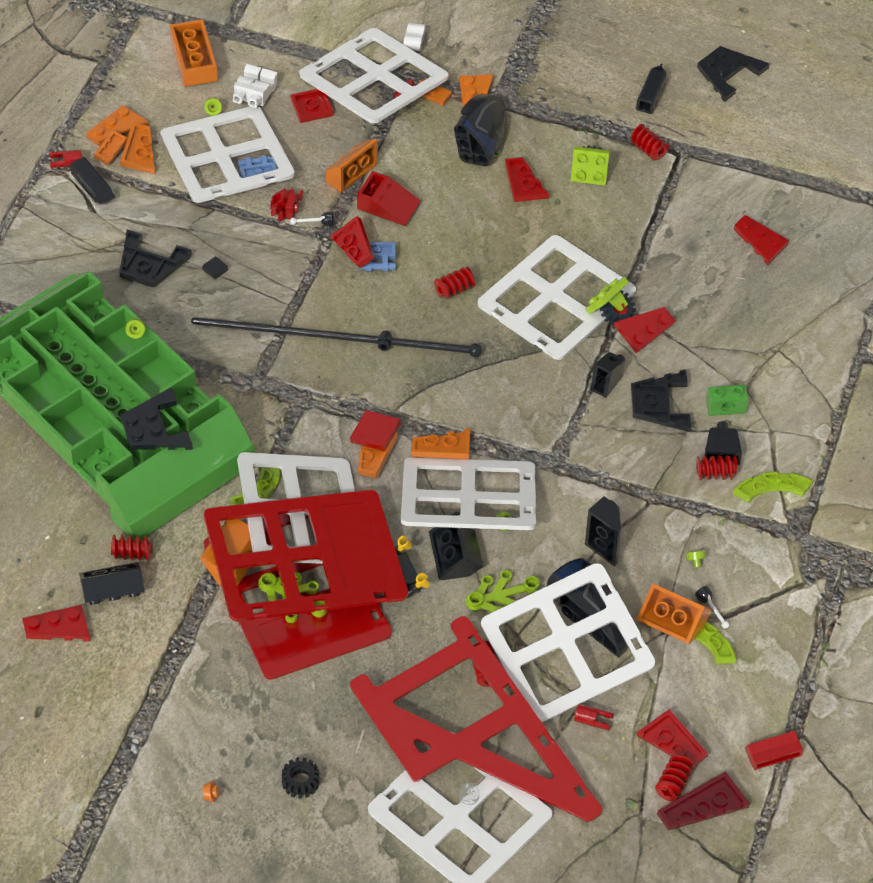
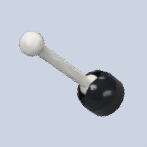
M332 211L324 212L320 218L290 219L292 225L300 222L321 221L325 226H333Z
M708 586L700 588L695 593L697 599L702 603H708L721 621L722 627L724 629L729 628V622L724 620L711 601L713 594Z

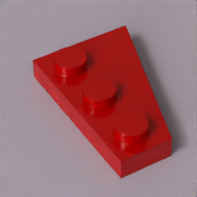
M523 157L505 159V168L514 202L549 199L548 191L543 189L541 182L532 174L531 168Z
M746 215L734 225L736 233L746 243H750L754 248V252L757 255H761L767 265L789 244L788 239Z
M358 216L330 236L359 268H362L374 259L361 218Z
M665 307L617 321L613 325L635 353H637L676 322V320Z
M82 605L22 618L27 639L51 640L53 638H64L65 641L83 639V641L91 642Z
M667 710L636 732L639 738L670 756H685L691 759L695 766L708 757L705 749L670 710Z

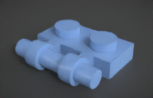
M260 155L259 158L250 159V157H246L244 160H238L241 178L277 170L272 156Z
M369 242L374 255L372 261H383V263H372L370 261L362 268H359V270H366V272H372V270H383V272L395 270V263H388V261H395V242Z

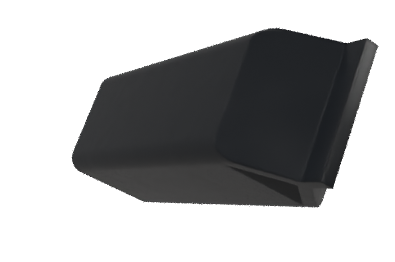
M662 63L660 66L650 69L637 99V111L648 114L653 113L666 82L667 74L662 67Z
M82 157L70 164L72 176L95 203L103 204L115 198L109 184L86 157Z

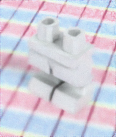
M246 64L244 77L240 76L234 84L233 102L240 104L242 101H245L252 108H257L258 105L264 106L271 92H274L277 87V72L264 68L261 71L260 67Z

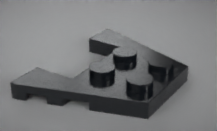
M719 46L699 61L697 68L706 80L713 84V89L720 93L721 99L726 102L735 95L736 91L735 88L726 83L727 80L743 68H747L757 76H760L769 69V63Z
M127 229L119 271L120 277L146 286L155 287L190 258L192 250L176 245L169 258L137 248L143 239L142 234Z
M686 369L679 370V373L673 375L671 373L664 374V377L658 379L653 377L631 383L633 418L691 432L690 414L670 413L668 387H687Z
M173 388L161 392L120 415L131 450H156V447H167L168 450H176V448L193 449L188 431L171 436L167 435L159 412L160 409L177 405Z

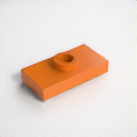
M437 86L421 97L444 106L452 97V91Z
M112 130L95 152L94 158L109 166L125 146L128 137Z

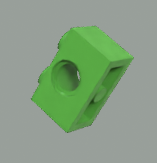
M746 386L708 387L706 396L708 415L718 416L746 413L749 400Z

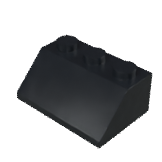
M603 496L588 510L585 545L615 567L618 561L621 536L619 506L614 501Z
M456 511L451 516H459L461 513ZM434 527L428 531L440 580L469 577L483 567L475 528Z
M138 562L79 573L85 603L89 602L90 605L101 603L103 599L109 598V601L121 599V596L124 595L136 597L141 595L140 592H145L141 568Z

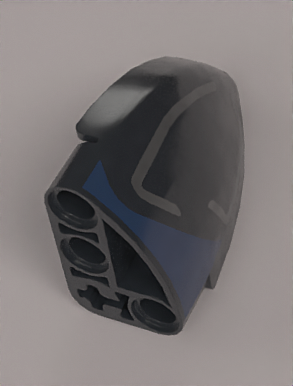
M481 93L472 97L461 110L462 116L454 127L458 154L463 162L488 166L494 155L499 154L504 141L506 111L504 101L500 97Z
M584 558L569 561L552 573L547 581V586L592 564ZM588 583L553 600L561 606L564 615L574 623L606 608L593 583ZM607 584L602 586L606 596L612 594ZM613 622L589 633L591 637L618 658L628 650L627 643L617 625Z

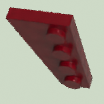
M724 772L659 809L657 815L668 830H673L749 808L750 803L727 772Z

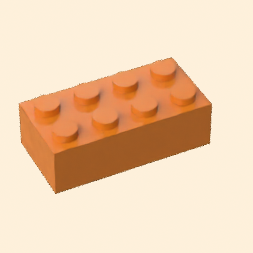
M203 19L169 25L170 40L183 86L187 87L218 81L217 65Z

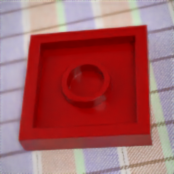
M318 89L290 95V100L300 123L333 116V109L327 95Z
M366 410L351 434L350 442L385 452L399 429L401 421L398 418Z

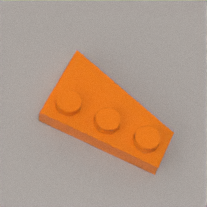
M493 74L459 76L462 108L472 97L481 93L489 94Z
M122 105L86 133V137L98 146H101L112 130L120 134H129L133 122L149 125L147 120Z
M133 122L120 166L155 174L150 126Z
M470 428L464 429V432L460 433L450 431L447 432V435L443 436L433 434L412 438L411 457L469 460Z
M398 431L385 452L361 446L358 464L359 475L377 479L399 437Z

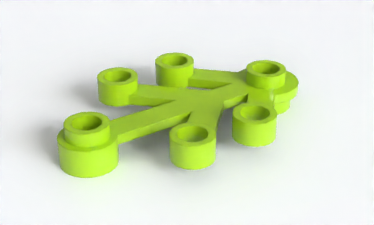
M503 570L492 593L484 595L486 590L493 586V578L490 575H485L482 577L478 590L471 592L466 597L465 604L467 608L473 611L483 609L493 613L503 607H497L488 602L496 601L507 606L516 602L508 598L510 596L524 592L532 594L538 591L540 581L535 576H528L525 578L524 584L504 589L505 585L511 582L512 573L509 570Z
M294 572L295 577L299 578L296 581L300 593L308 592L311 595L318 593L319 584L316 581L300 585L302 583V575ZM271 573L263 574L258 581V585L262 591L267 593L268 600H276L275 592L281 594L283 599H286L280 577L276 578ZM324 601L314 602V605H325ZM327 610L315 611L312 614L316 617H323ZM297 614L294 617L285 616L286 621L289 623L296 622Z

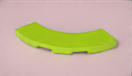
M261 467V473L256 483L259 498L269 499L275 492L280 481V468ZM243 493L230 497L231 505L244 504Z
M766 472L760 476L744 480L733 490V494L748 503L757 496L772 491H786L803 497L813 485V480L795 473Z
M706 622L705 627L695 639L709 649L715 664L736 663L735 652L728 639H725L716 627Z

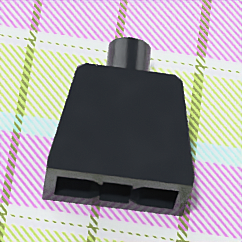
M608 352L596 362L590 390L607 398L621 380L626 361L625 357Z
M718 422L717 428L712 427L709 430L704 454L708 461L710 456H714L715 460H717L718 456H722L723 461L726 456H729L731 461L733 456H736L737 465H740L742 449L736 429L728 428L727 422Z

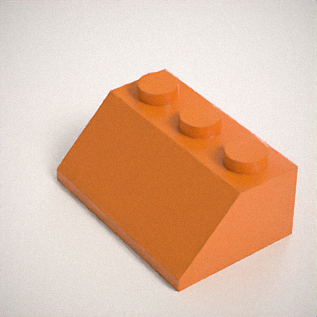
M374 138L361 142L346 155L341 156L333 165H330L325 172L326 183L342 193L378 165V140Z
M239 519L226 520L221 528L228 553L230 555L252 553L248 524ZM209 544L200 559L218 585L221 586L212 548ZM249 568L233 570L237 586Z
M652 583L636 620L690 644L705 627L712 609Z

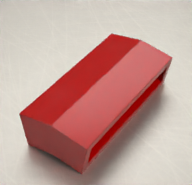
M796 731L748 744L745 747L748 759L754 770L800 757L803 753V748Z

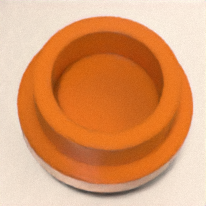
M209 781L208 784L203 786V796L206 801L215 802L220 795L219 786L214 781Z

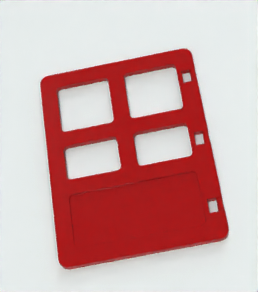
M374 490L213 507L204 511L203 518L229 617L233 621L240 622L263 617L271 618L311 613L319 610L359 607L382 602L404 601L408 596V589L380 498ZM305 511L308 513L317 544L289 548L286 545L278 515ZM263 517L272 550L230 555L226 547L220 521ZM319 559L322 561L331 593L303 597L300 595L292 562ZM276 565L286 599L243 604L239 596L233 570ZM374 594H385V597L375 598ZM324 601L325 605L315 606L314 602ZM263 608L264 610L262 613L253 614V609Z
M288 514L278 515L281 527L291 524ZM262 519L266 543L271 546L265 521ZM209 537L203 542L205 550L210 544ZM292 562L294 572L298 573L323 565ZM277 566L242 578L237 588L243 604H246L242 593L259 587L258 581L263 574L271 573L276 578L280 577ZM329 588L314 595H308L306 592L300 593V595L307 597L330 594L331 592ZM379 603L327 610L323 617H316L312 612L297 614V621L294 623L287 622L285 616L263 617L239 622L263 676L269 680L385 641L392 635V629ZM377 612L380 619L374 620L371 613Z

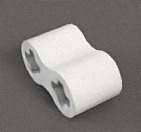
M409 22L403 45L413 51L421 52L426 25Z

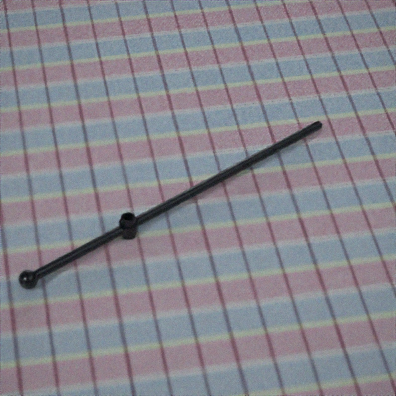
M198 317L191 319V323L194 325L378 344V348L381 351H387L391 345L469 353L472 357L476 358L481 356L482 346L478 343L465 346L393 338L391 332L386 330L382 331L379 336Z

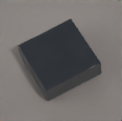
M215 256L202 265V270L215 280L228 271V266Z

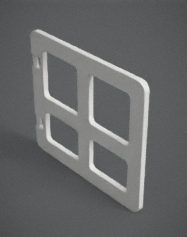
M378 28L368 29L357 38L351 39L299 71L300 78L372 124L380 122L449 78L447 71ZM376 41L397 55L378 65L357 52V50ZM342 59L349 60L367 72L342 88L336 87L318 75ZM409 62L431 77L416 86H411L390 72ZM377 80L382 81L401 94L377 110L370 109L352 97L353 94Z
M259 106L257 108L246 107L164 128L160 132L161 138L192 201L196 203L266 186L274 182L289 180L295 175L291 163ZM248 118L252 119L262 138L225 147L222 144L214 127ZM201 131L211 151L186 157L176 137ZM268 149L278 169L240 178L230 158ZM217 162L227 182L208 188H201L191 168Z
M553 235L478 299V307L490 316L492 315L498 319L499 322L531 344L542 349L543 352L552 358L561 360L604 323L606 319L605 316H601L603 311H600V308L589 314L585 310L586 307L564 293V291L586 272L593 273L608 284L616 278L619 281L623 277L562 237ZM556 250L576 262L574 266L554 283H549L532 271ZM519 281H524L541 292L535 300L518 314L512 313L496 302ZM630 282L621 289L624 291L623 294L626 292L629 294L628 298L633 297L636 293L635 285ZM552 302L557 303L584 321L560 343L555 342L529 324L533 318ZM499 310L502 313H504V315L500 316L495 311ZM542 339L548 344L544 346L538 341Z
M242 452L237 458L244 504L278 500L261 499L258 497L253 470L254 466L280 468L287 499L301 498L296 469L335 471L338 477L340 492L355 491L350 464L344 458ZM305 511L286 513L290 516L295 547L310 546L305 515H308V513ZM262 517L247 518L252 551L272 550V547L266 543ZM319 559L307 561H298L294 563L322 564V561Z
M406 458L404 460L401 523L405 526L532 530L536 527L535 464L528 461ZM417 470H459L462 472L461 490L417 489ZM475 472H517L520 475V492L476 491ZM417 501L458 502L461 504V514L459 516L421 515L415 513V505ZM475 504H517L520 506V517H478L474 514Z
M598 563L486 615L481 620V627L502 667L542 723L578 706V704H582L650 671L655 665L652 653L645 644L625 604L613 586L605 568ZM588 583H593L606 608L571 626H566L553 600ZM606 584L612 592L608 596L605 595L602 586ZM536 608L540 609L552 634L517 652H512L499 626ZM613 622L621 632L635 661L599 679H595L576 646L575 640ZM635 638H637L642 647L638 650L635 649L631 642ZM561 649L581 687L552 702L540 705L520 668L549 652Z
M478 769L476 770L484 775L485 779L458 805L451 804L422 779L418 782H413L406 770L368 805V813L371 817L452 883H487L552 819V810L538 798ZM496 789L504 791L533 815L505 843L497 841L468 817ZM392 790L395 791L397 794L389 800L386 796ZM409 791L413 792L443 816V819L425 836L418 835L389 811ZM455 829L460 830L491 856L472 875L466 874L436 849Z

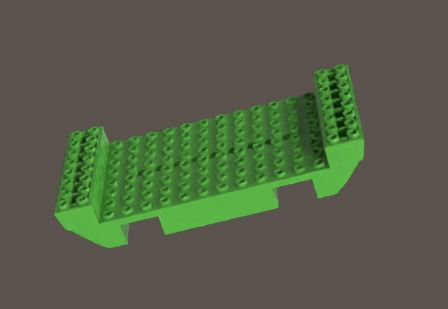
M83 272L77 275L73 273L0 318V396L110 506L111 520L128 537L131 535L133 541H135L137 536L142 540L145 536H148L238 476L237 458L242 452L256 453L255 448L233 407L220 394L210 399L196 386L195 370L145 323V332L140 338L134 339L129 337L126 333L127 322L133 318H140L125 304L115 309L103 297L102 282L91 272ZM53 346L59 347V348L56 349V350L50 349V348L53 347ZM64 357L71 358L68 361L61 360ZM76 368L82 369L80 372L73 371ZM86 380H93L92 383H85ZM173 388L177 405L160 409L159 412L167 435L171 436L188 431L193 449L176 448V450H168L167 447H156V450H131L121 417L119 416L161 392ZM98 391L105 392L102 395L96 394ZM111 402L117 403L115 406H108Z

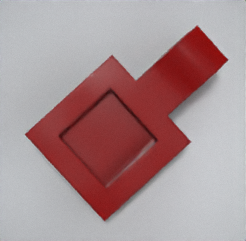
M285 188L272 196L270 205L271 216L273 217L277 214L279 222L286 216L283 209L290 194Z
M293 188L290 190L285 206L286 219H291L295 213H298V202L303 199V190H300L299 194H294Z

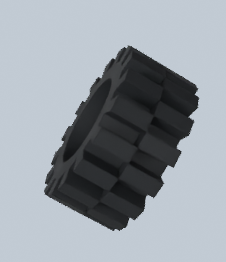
M298 757L296 762H293L291 759L289 760V765L287 763L284 765V769H282V787L286 789L288 795L291 793V797L295 798L297 794L298 799H302V795L305 794L307 798L309 797V792L313 795L315 789H318L320 783L319 769H317L316 763L313 765L312 760L307 762V758L303 757V760L299 761ZM298 773H304L309 777L307 781L302 783L295 782L292 778Z

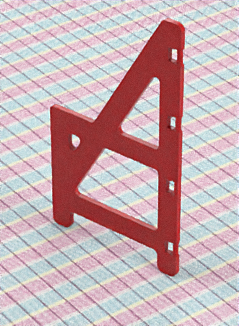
M461 616L451 622L450 629L457 638L456 642L384 684L376 687L368 676L364 674L350 681V689L413 782L420 781L453 760L458 759L586 822H590L602 814V807L589 791L575 768L550 736L546 727L466 616ZM474 636L480 645L474 647L469 639ZM471 659L503 704L501 708L454 734L395 706L394 702L461 662ZM509 685L515 694L508 696L503 688ZM518 725L552 773L553 779L550 780L486 750L481 747V744L510 726ZM543 735L550 743L545 747L539 740ZM421 741L429 745L430 749L425 753H420L415 747L414 742ZM580 786L587 796L580 798L575 789Z

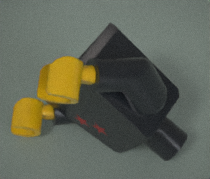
M401 536L398 539L399 547L396 546L395 550L408 589V596L406 598L408 599L415 593H419L421 587L428 588L430 582L426 580L428 578L426 574L420 573L417 575L407 552H403L404 549H411L412 543L407 541L408 538L406 536Z

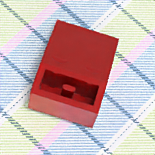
M375 171L371 172L357 193L358 210L403 226L407 225L421 203L417 197L389 176Z

